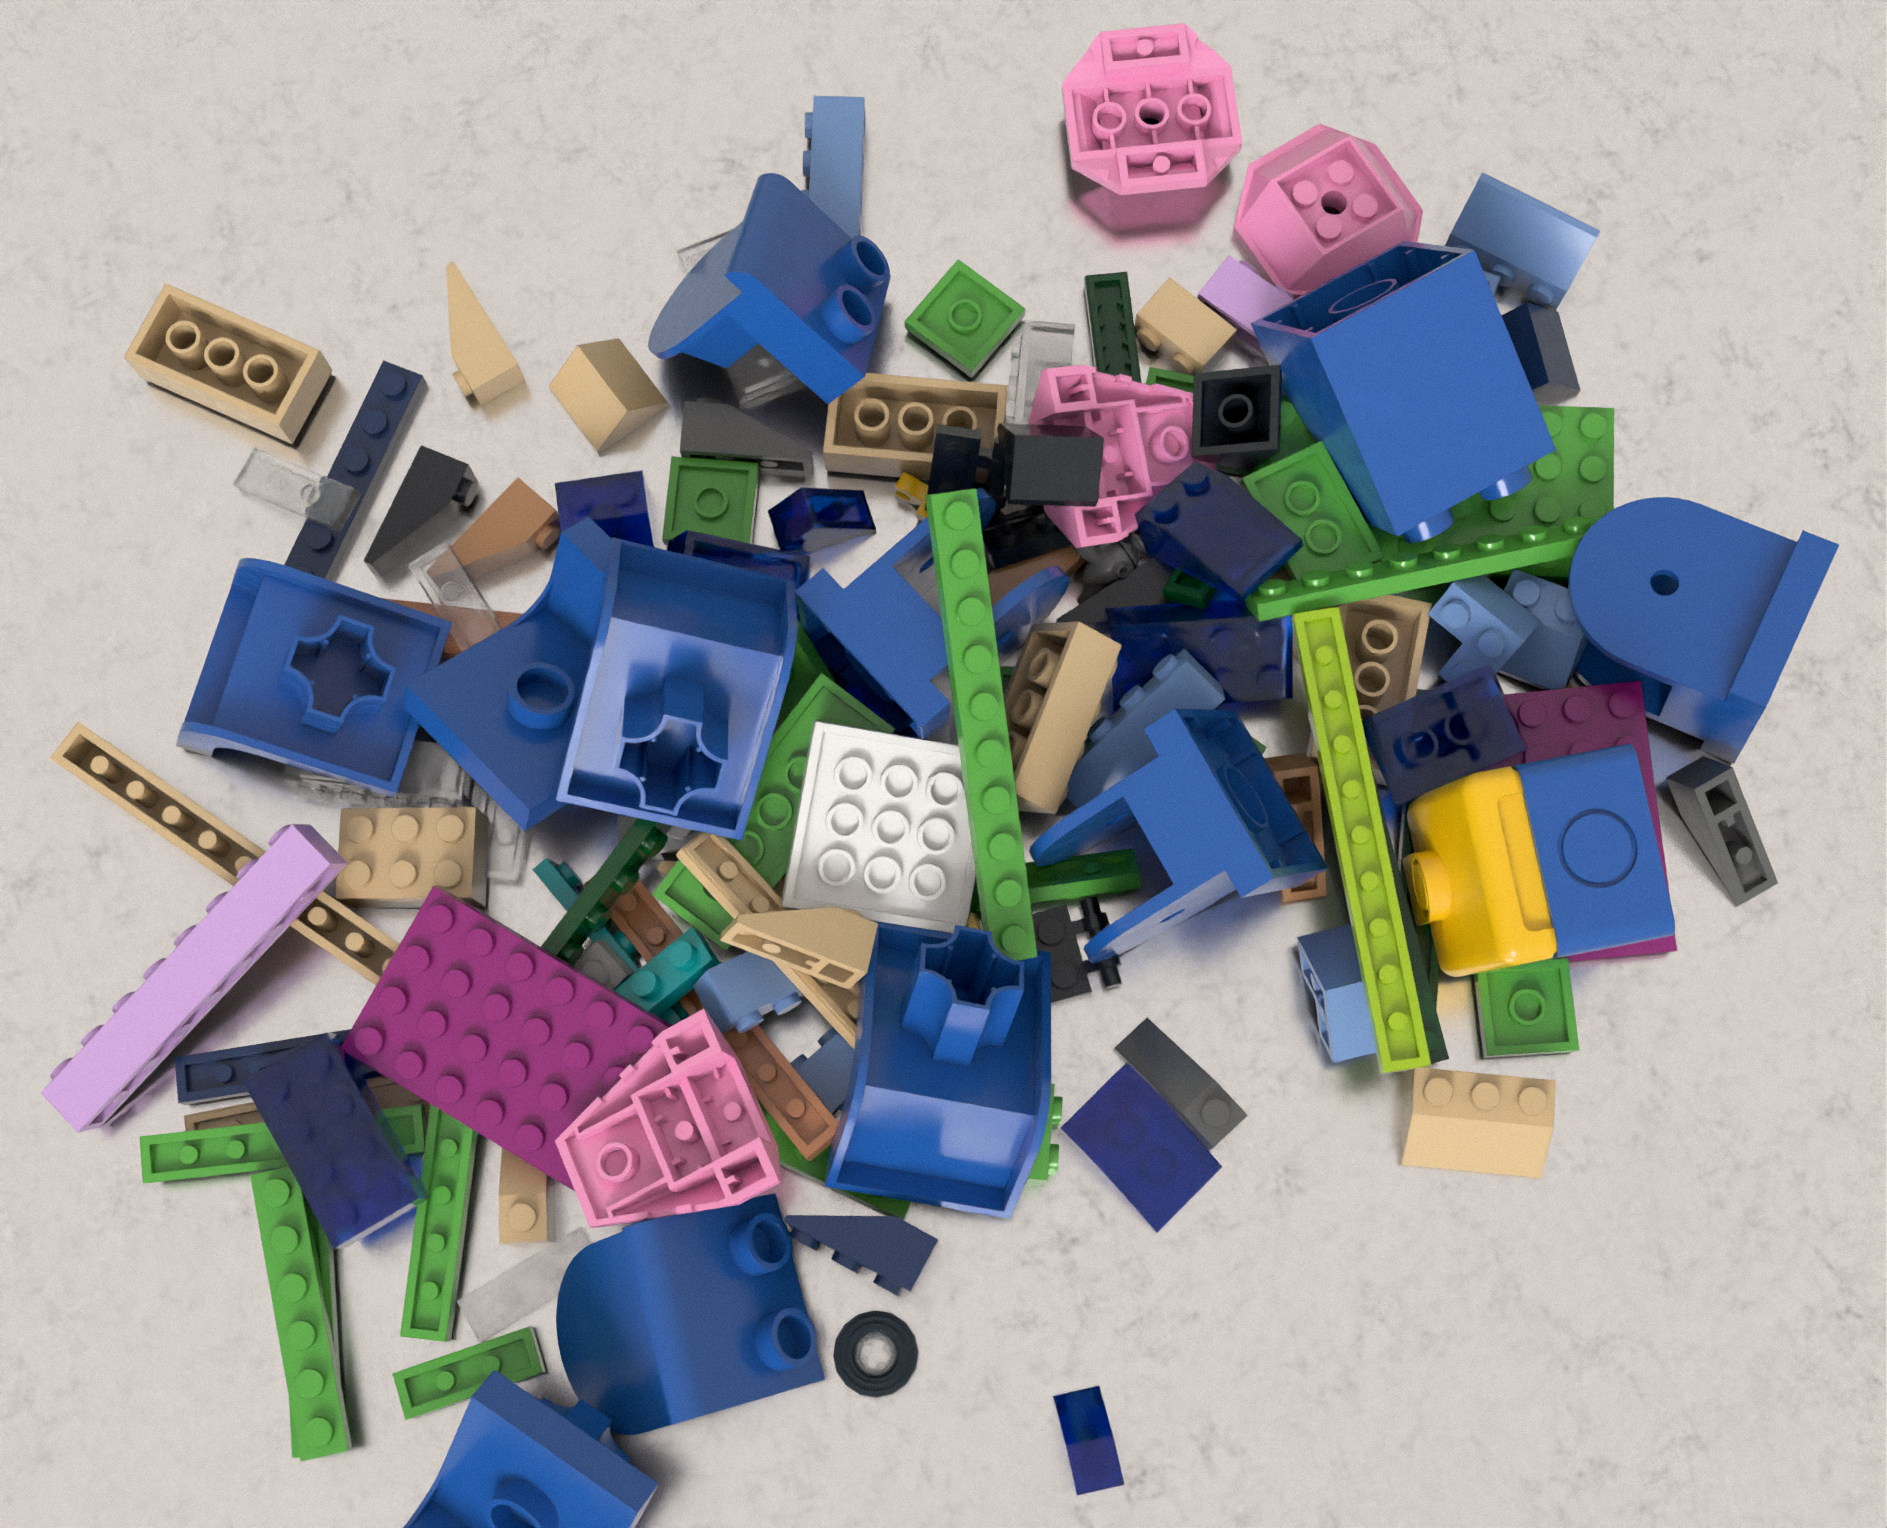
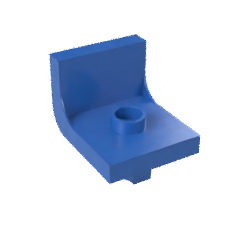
M590 517L561 532L550 579L539 598L523 615L503 629L406 684L403 701L405 710L524 831L568 804L556 801L558 779L591 652L601 602L604 569L612 541Z
M612 537L604 569L601 602L595 634L558 779L556 801L742 840L792 668L798 630L795 581Z
M255 558L240 559L187 715L181 725L176 746L209 757L212 756L214 748L218 747L240 750L393 798L397 794L419 727V723L403 707L406 684L439 665L452 622L286 565Z
M873 921L878 923L868 972L860 979L851 1075L843 1110L827 1156L825 1187L1011 1219L1038 1155L1049 1112L1051 1096V952L1037 950V957L1016 961L1005 956L997 949L993 942L991 931L955 925L952 934Z
M494 1369L472 1395L433 1485L403 1528H635L659 1483L629 1463L631 1457L616 1445L611 1436L610 1425L612 1420L581 1398L572 1407L556 1405L545 1397L542 1401H539Z

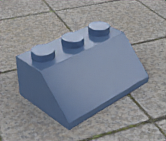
M1482 172L1445 246L1475 250L1483 271L1501 277L1499 281L1500 286H1510L1526 294L1535 304L1557 309L1597 239L1600 230Z

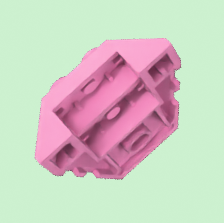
M1088 365L1047 368L1041 371L1028 424L1086 426L1104 438L1099 495L1096 506L1043 505L1044 512L1076 549L1118 542L1134 530L1159 518L1161 514L1171 508L1184 503L1219 482L1214 463L1194 460L1191 457L1193 393L1156 383L1147 385L1132 381V377L1122 374L1113 376L1098 372L1096 367Z
M702 1009L663 1030L651 1042L653 1046L634 1066L629 1064L619 1075L621 1079L602 1098L597 1097L555 1140L590 1228L594 1229L674 1214L680 1215L740 1205L782 1182L778 1145L741 1061L706 1010Z

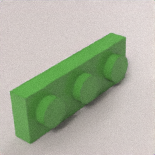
M528 1326L392 1373L405 1420L470 1399L494 1369L514 1383L545 1373L533 1326Z

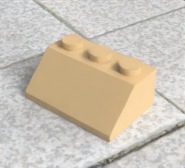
M1431 1068L1410 1069L1404 1073L1400 1165L1541 1178L1554 1129L1556 1080Z

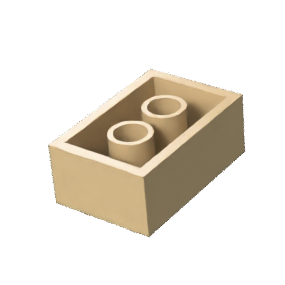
M476 807L341 808L338 853L348 864L337 875L335 899L351 908H421L432 887L440 886L474 907H485L490 818Z

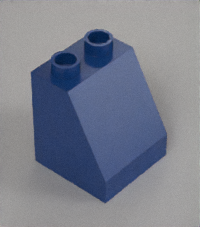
M1402 241L1251 323L1269 366L1280 365L1284 392L1316 443L1319 441L1323 442L1366 523L1395 536L1401 535L1404 542L1415 543L1424 541L1448 529L1455 520L1450 507L1478 492L1483 500H1494L1522 489L1533 478L1528 465L1556 450L1475 250Z

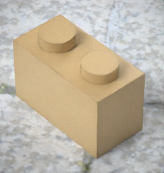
M1170 277L1136 314L1134 325L1136 336L1142 345L1151 351H1156L1157 349L1169 359L1171 366L1176 372L1189 375L1210 372L1232 347L1237 329Z

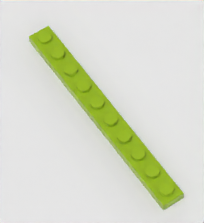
M1339 607L1295 613L1291 617V623L1380 1074L1428 1067L1431 1065Z

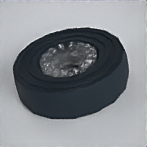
M874 1310L858 1314L843 1326L835 1341L833 1358L836 1372L848 1388L862 1396L879 1398L894 1394L908 1383L916 1370L918 1348L914 1334L903 1320L892 1313ZM876 1340H881L885 1343L883 1351L890 1354L887 1363L879 1362L876 1368H871L867 1365L869 1357L862 1354L865 1345L873 1346Z

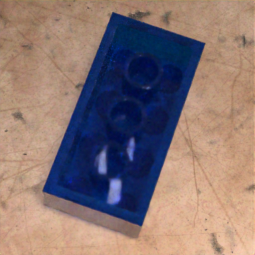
M1245 598L1210 601L1205 610L1181 603L1105 608L1106 637L1122 645L1117 656L1116 671L1107 682L1108 695L1113 711H1117L1121 707L1119 705L1120 700L1131 688L1136 685L1142 688L1154 677L1152 672L1163 658L1169 654L1176 656L1183 649L1222 686L1225 700L1220 704L1292 699V615L1259 622L1247 609Z
M326 1032L242 1082L335 1249L349 1247L428 1200L430 1196L367 1082L359 1071L357 1064L351 1055L343 1050L342 1044L344 1042L337 1034Z

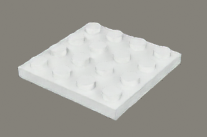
M813 720L782 893V907L795 909L826 907L852 909L862 914L863 918L868 920L948 933L953 932L955 925L966 927L976 873L959 745Z

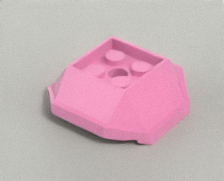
M1185 23L1101 31L1089 46V50L1077 62L1062 83L1061 92L1071 168L1119 195L1206 187L1241 151L1242 137L1231 66L1212 48L1200 41L1198 35ZM1145 118H1153L1157 120L1159 123L1155 125H1150L1143 122L1142 120Z
M1318 124L1248 165L1232 234L1264 280L1273 286L1280 285L1292 294L1295 300L1402 241L1418 242L1423 210L1376 144L1323 124ZM1323 207H1334L1340 214H1329Z

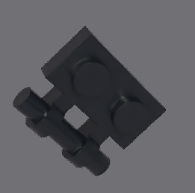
M938 424L927 495L983 488L996 501V508L989 523L998 522L1000 511L1005 508L1007 502L999 438L996 437L994 439L993 449L980 447L982 431ZM976 467L986 468L989 471L987 484L974 482Z
M1026 505L1027 508L1005 515L1000 511L999 521L989 523L982 533L985 554L995 570L1073 544L1047 516L1043 505Z
M1097 896L1079 901L1084 918L1071 921L1067 904L1032 914L1036 949L1051 952V1005L1091 994L1092 990L1088 979L1090 975L1101 973L1105 989L1122 984L1118 967L1122 965L1119 954L1095 963H1091L1089 959L1083 961L1076 937L1089 934L1090 939H1092L1110 925L1106 912L1101 913Z

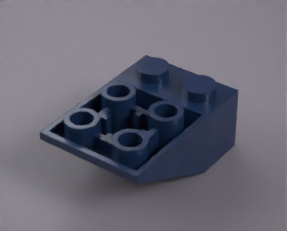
M787 1215L783 1221L793 1227L789 1234L793 1239L817 1251L821 1243L835 1250L831 1259L857 1274L861 1267L864 1266L877 1274L873 1283L898 1297L903 1289L913 1293L939 1244L937 1238L896 1216Z

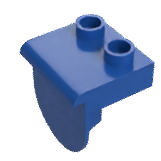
M776 173L762 174L757 179L743 221L699 260L666 302L651 330L648 348L659 359H667L683 352L728 368L759 343L824 402L829 404L866 375L891 279L888 262L874 242L861 235L853 238L848 236L789 179Z
M776 1193L754 1197L740 1205L680 1215L674 1214L624 1227L622 1232L591 1243L580 1250L568 1265L563 1276L556 1309L557 1339L563 1367L579 1400L581 1398L612 1420L610 1430L622 1435L642 1434L825 1380L816 1348V1331L807 1314L791 1254L792 1242L789 1236L790 1233L782 1220Z

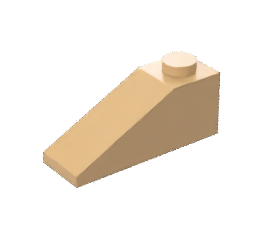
M452 262L446 266L451 356L458 368V371L454 372L452 376L464 396L466 397L473 393L480 406L524 382L525 378L517 361L456 264Z
M838 907L739 914L721 932L719 941L845 989H850L868 972L878 923L863 918L862 914L855 910L840 909Z
M502 1148L499 1182L500 1244L514 1246L556 1243L555 1179Z

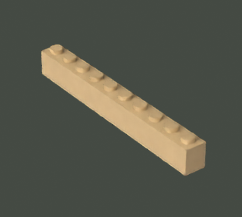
M79 722L76 723L50 757L58 765L232 886L239 881L237 878L238 872L248 862L255 858L260 859L266 852ZM324 891L290 925L375 985H377L400 945Z

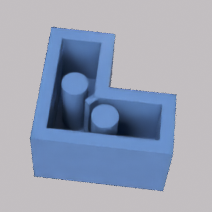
M1485 575L1454 581L1428 613L1431 618L1462 642V645L1438 672V675L1466 698L1478 697L1542 621Z
M1351 924L1297 937L1301 972L1315 998L1319 1035L1333 1063L1375 1053L1376 1048Z

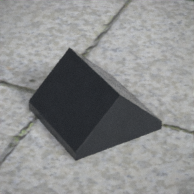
M1280 365L1194 373L1191 457L1194 460L1249 471L1280 452L1282 370Z
M999 423L997 431L1008 504L1096 506L1099 495L1104 443L1102 436L1086 426Z

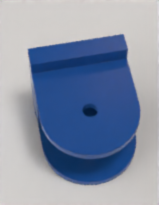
M976 488L983 533L994 514L996 501L985 489ZM927 517L844 589L822 568L797 589L795 595L802 628L824 664L859 702L894 727L896 730L893 734L950 743V709L953 708L942 618L922 598L937 584ZM1050 566L1037 572L992 606L999 665L1003 664L1025 643L1031 625L1043 623L1064 596L1069 586L1070 578L1059 566Z
M1652 497L1619 506L1601 517L1586 532L1575 551L1566 588H1568L1574 617L1588 639L1574 673L1586 686L1641 681L1646 717L1704 740L1700 750L1734 764L1771 698L1839 544L1804 530L1796 542L1702 504L1680 498Z
M1174 709L1144 729L1159 757L1060 820L1043 833L1030 847L1029 853L1037 866H1047L1096 847L1139 823L1174 885L1122 916L1094 936L1083 948L1091 963L1109 959L1160 935L1234 890H1237L1240 897L1243 898L1294 888L1328 869L1323 857L1236 710Z

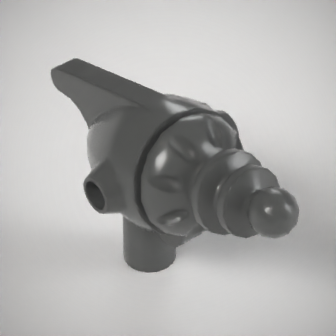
M1152 522L1147 526L1146 531L1140 527L1137 529L1138 533L1133 531L1129 533L1128 538L1125 537L1115 543L1077 549L1073 545V549L1087 561L1082 576L1085 589L1077 598V603L1081 604L1133 571L1139 564V552L1146 553V545H1153L1151 537H1157L1161 534L1162 528L1160 524Z

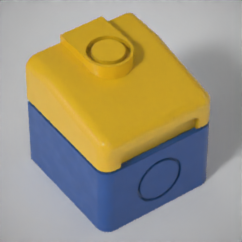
M1630 743L1473 773L1424 793L1412 801L1407 809V821L1414 853L1404 857L1402 863L1416 926L1430 924L1438 963L1441 970L1449 976L1461 977L1672 936L1675 933L1674 914L1636 751Z

